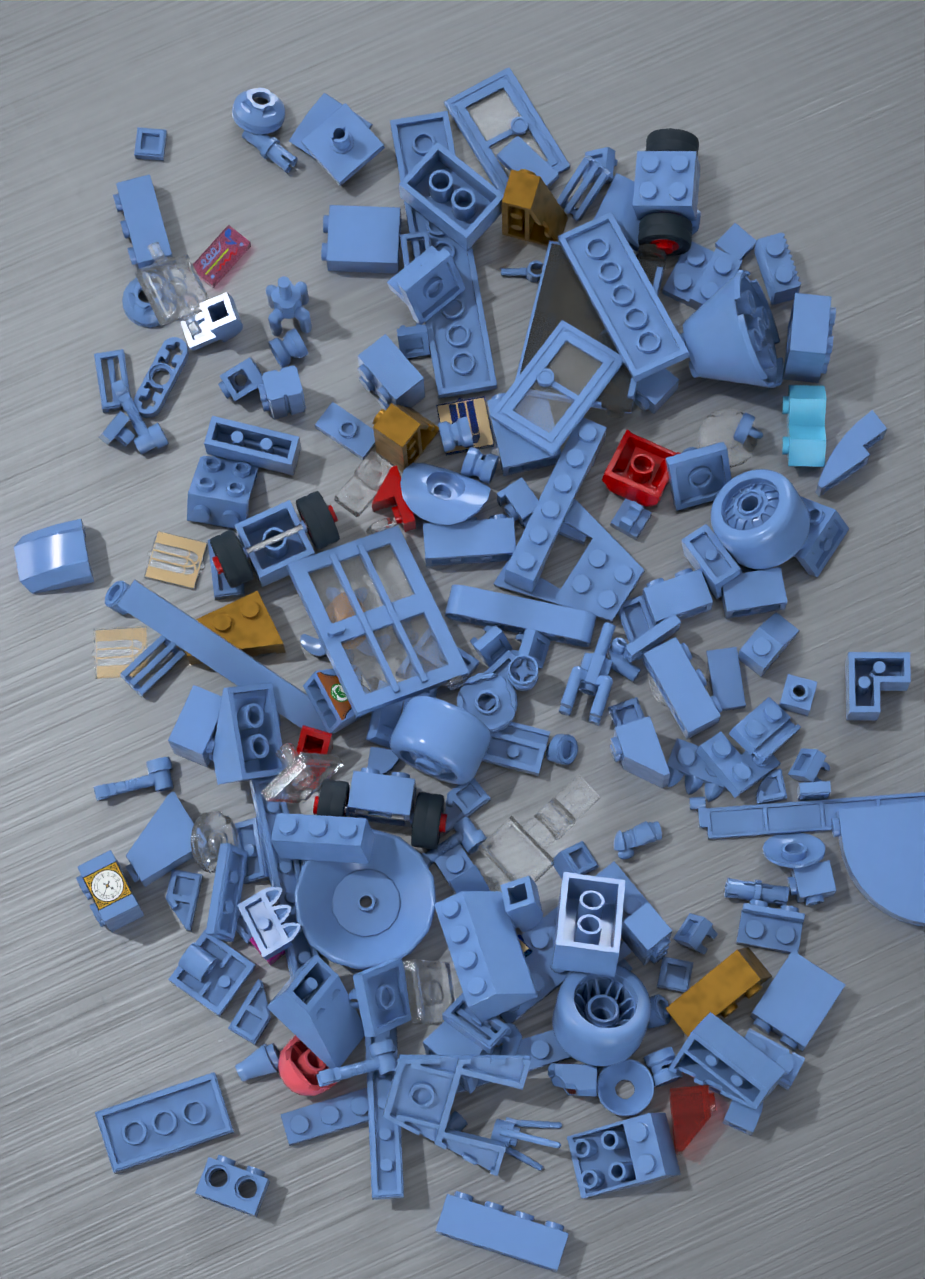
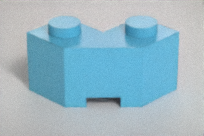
M789 385L788 396L782 397V414H787V437H782V455H787L788 466L825 467V415L827 400L825 386Z

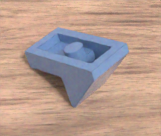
M460 844L434 860L455 894L461 891H490L479 869L472 863Z

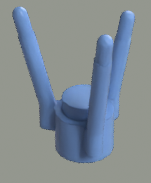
M506 1117L505 1121L496 1119L491 1139L505 1142L506 1149L504 1153L537 1170H542L543 1166L511 1148L510 1145L516 1147L518 1140H523L553 1148L561 1147L559 1142L521 1133V1128H518L559 1129L562 1127L560 1122L516 1120Z

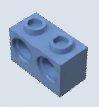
M218 1155L217 1159L208 1157L195 1194L257 1218L270 1184L269 1179L264 1177L265 1171L252 1166H247L246 1170L234 1166L235 1160L222 1155ZM217 1171L227 1173V1182L222 1187H214L211 1184V1177ZM246 1182H254L257 1185V1192L251 1198H244L240 1194L241 1186Z

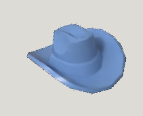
M411 463L403 470L400 482L403 499L410 510L426 521L443 525L462 523L477 514L488 502L491 490L482 482L427 463Z

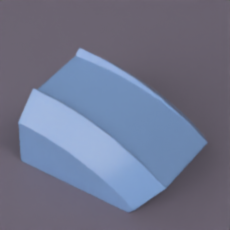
M82 519L56 524L22 536L14 546L19 581L32 594L94 582Z

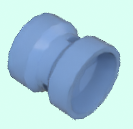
M295 328L286 332L283 341L279 338H274L268 342L281 368L291 363V357L301 359L308 355V350Z
M467 416L458 418L453 424L447 421L438 423L444 452L454 450L457 445L463 447L474 446Z
M470 447L465 456L461 474L467 477L478 476L481 482L490 484L498 465L499 456L492 453L485 456L479 449Z
M523 654L514 657L510 661L508 681L514 689L528 691L536 685L539 672L536 660L529 655Z
M672 1047L658 1050L643 1057L646 1066L653 1073L652 1078L655 1088L683 1078L682 1071L674 1073L668 1070L675 1059Z

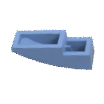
M873 410L860 419L844 435L833 450L817 485L815 493L819 497L865 466L870 457L867 449L884 438L887 428Z

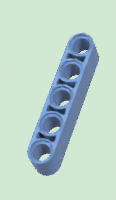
M465 585L451 586L445 616L455 621L484 627L487 625L494 627L496 625L503 631L523 635L526 629H533L551 641L580 647H589L591 645L597 618L595 614L588 611Z

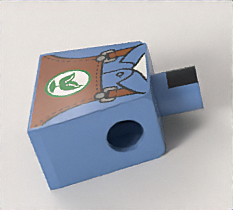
M352 666L364 693L368 694L376 691L379 684L378 679L372 677L365 680L360 669ZM334 669L315 671L303 685L328 733L334 734L366 715L355 716Z

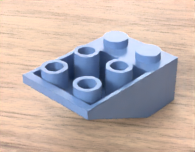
M317 954L292 975L267 1006L329 1068L341 1067L365 1036L362 1021L356 1009L351 1007L350 1002L352 1001L349 1000V995L339 975Z
M647 1113L567 1136L581 1199L681 1175L666 1113Z

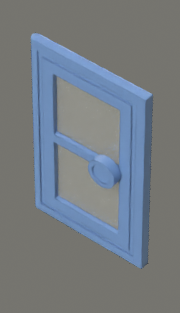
M510 67L444 101V105L492 184L503 194L511 171L497 159V154L517 135L558 174L570 168L568 161Z
M561 320L489 416L554 456L624 362L620 354Z

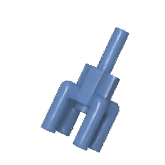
M283 276L278 279L277 287L275 285H268L266 287L268 305L274 308L268 317L272 335H281L283 332L282 320L291 318L298 319L301 331L309 333L312 330L310 313L303 307V305L309 302L306 283L300 281L294 286L288 277Z
M605 622L594 653L585 652L580 666L573 667L560 703L559 713L570 716L577 693L581 691L582 693L595 696L588 722L594 725L600 724L613 684V680L609 676L613 661L607 659L606 654L616 627L615 625Z

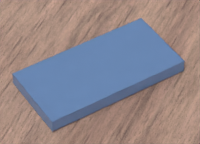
M215 1072L95 1112L114 1173L234 1133Z

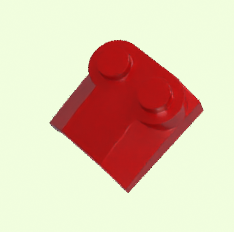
M626 430L604 472L602 481L611 492L635 501L642 506L657 505L669 482L666 458L681 453H676Z

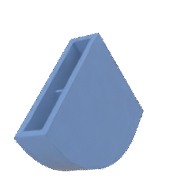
M925 801L838 810L835 814L836 818H831L833 837H838L845 868L856 888L873 906L883 913L908 924L925 926Z

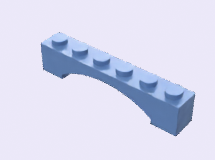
M583 417L571 432L505 569V583L528 593H533L566 515L585 477L605 442L607 427Z

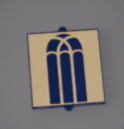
M485 396L466 400L458 398L455 402L436 405L439 423L447 421L453 424L458 418L467 416L474 446L470 447L477 449L494 447ZM457 445L454 450L445 453L447 456L468 452L470 447Z

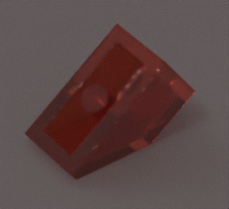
M708 1085L669 1089L676 1155H682L710 1120L711 1112L716 1111L714 1092L708 1093Z

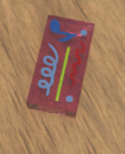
M228 225L193 263L190 270L210 287L214 288L251 247V242Z

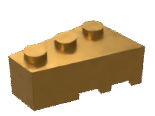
M511 169L502 199V235L548 246L549 240L559 242L558 236L564 233L568 216L540 176H536L534 172L526 169H520L519 171Z
M393 403L390 404L387 410L381 409L373 420L377 455L392 466L397 465L398 470L402 473L411 463L417 461L439 432L438 426L414 409Z
M258 590L196 619L251 657L274 652L276 654L286 653L283 641ZM184 650L190 665L203 663Z
M749 947L737 949L665 1009L687 1037H689L696 1026L710 1012L718 1018L723 1016L725 1019L739 1008L737 1003L745 997L750 999L763 988L762 984L771 978L772 975Z

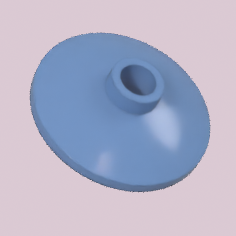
M806 833L778 834L772 836L764 843L763 854L770 862L793 869L810 866L822 860L825 855V845L817 837Z

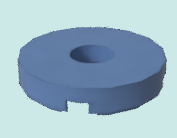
M491 672L478 673L468 678L460 688L457 696V706L481 720L492 734L507 728L514 720L518 708L517 694L512 684L503 677L498 676V674ZM481 697H493L496 701L495 707L489 711L481 709L478 705Z

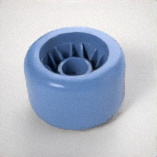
M756 469L734 477L722 487L712 504L711 525L719 541L737 563L752 569H768L786 562L801 549L809 534L810 515L806 504L793 484L785 476L768 469Z
M416 696L411 698L406 704L391 735L390 748L400 760L412 768L435 779L463 785L469 783L476 775L489 747L491 733L481 720L456 705L429 696Z
M617 965L615 977L573 971L566 977L557 995L552 1017L555 1037L566 1053L582 1063L592 1066H611L623 1062L637 1051L643 1041L651 1015L650 997L641 980L622 966Z

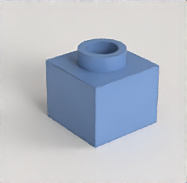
M788 674L779 706L783 710L808 716L817 682ZM795 688L800 689L805 694L798 697L794 694L793 690Z

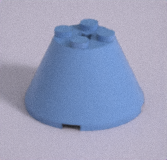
M749 271L738 272L683 323L684 333L679 335L689 351V358L691 360L689 361V368L694 378L702 377L775 388L782 384L784 362L782 357L777 358L775 344L780 343L776 323L756 279L750 281L747 277L750 275Z

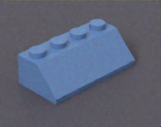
M461 891L434 904L467 1006L481 1022L538 997L513 921L505 911L501 891Z

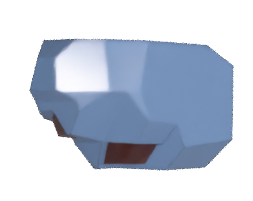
M551 1063L549 1065L548 1076L551 1078L554 1086L563 1088L568 1095L597 1097L598 1066L574 1063Z

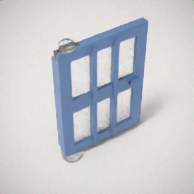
M390 517L380 519L371 524L366 530L368 535L366 537L288 563L286 568L356 717L443 685H447L449 690H455L465 684L464 678L468 677L469 674L467 666L399 526H396L394 519Z

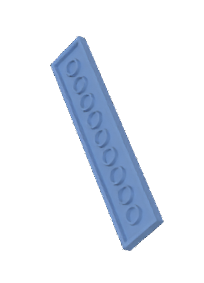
M448 111L390 120L400 182L437 142L455 155ZM404 201L409 233L429 231L431 246L435 247L438 251L445 248L452 255L466 288L425 322L438 399L497 389L472 246L466 251ZM418 239L420 255L426 251L424 239ZM411 240L412 251H413V257H414V260H415L414 248H413V241Z

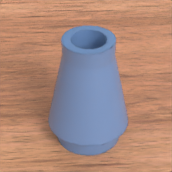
M274 1043L268 1046L263 1044L242 1062L235 1065L240 1079L244 1082L251 1078L279 1072L280 1051Z

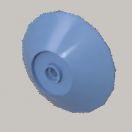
M372 829L375 838L369 864L307 860L302 866L294 891L296 919L301 924V929L309 944L331 962L357 970L369 969L390 959L404 958L411 954L429 932L435 913L434 904L437 903L434 877L421 853L399 836ZM362 899H371V906L368 908L362 907L360 905Z

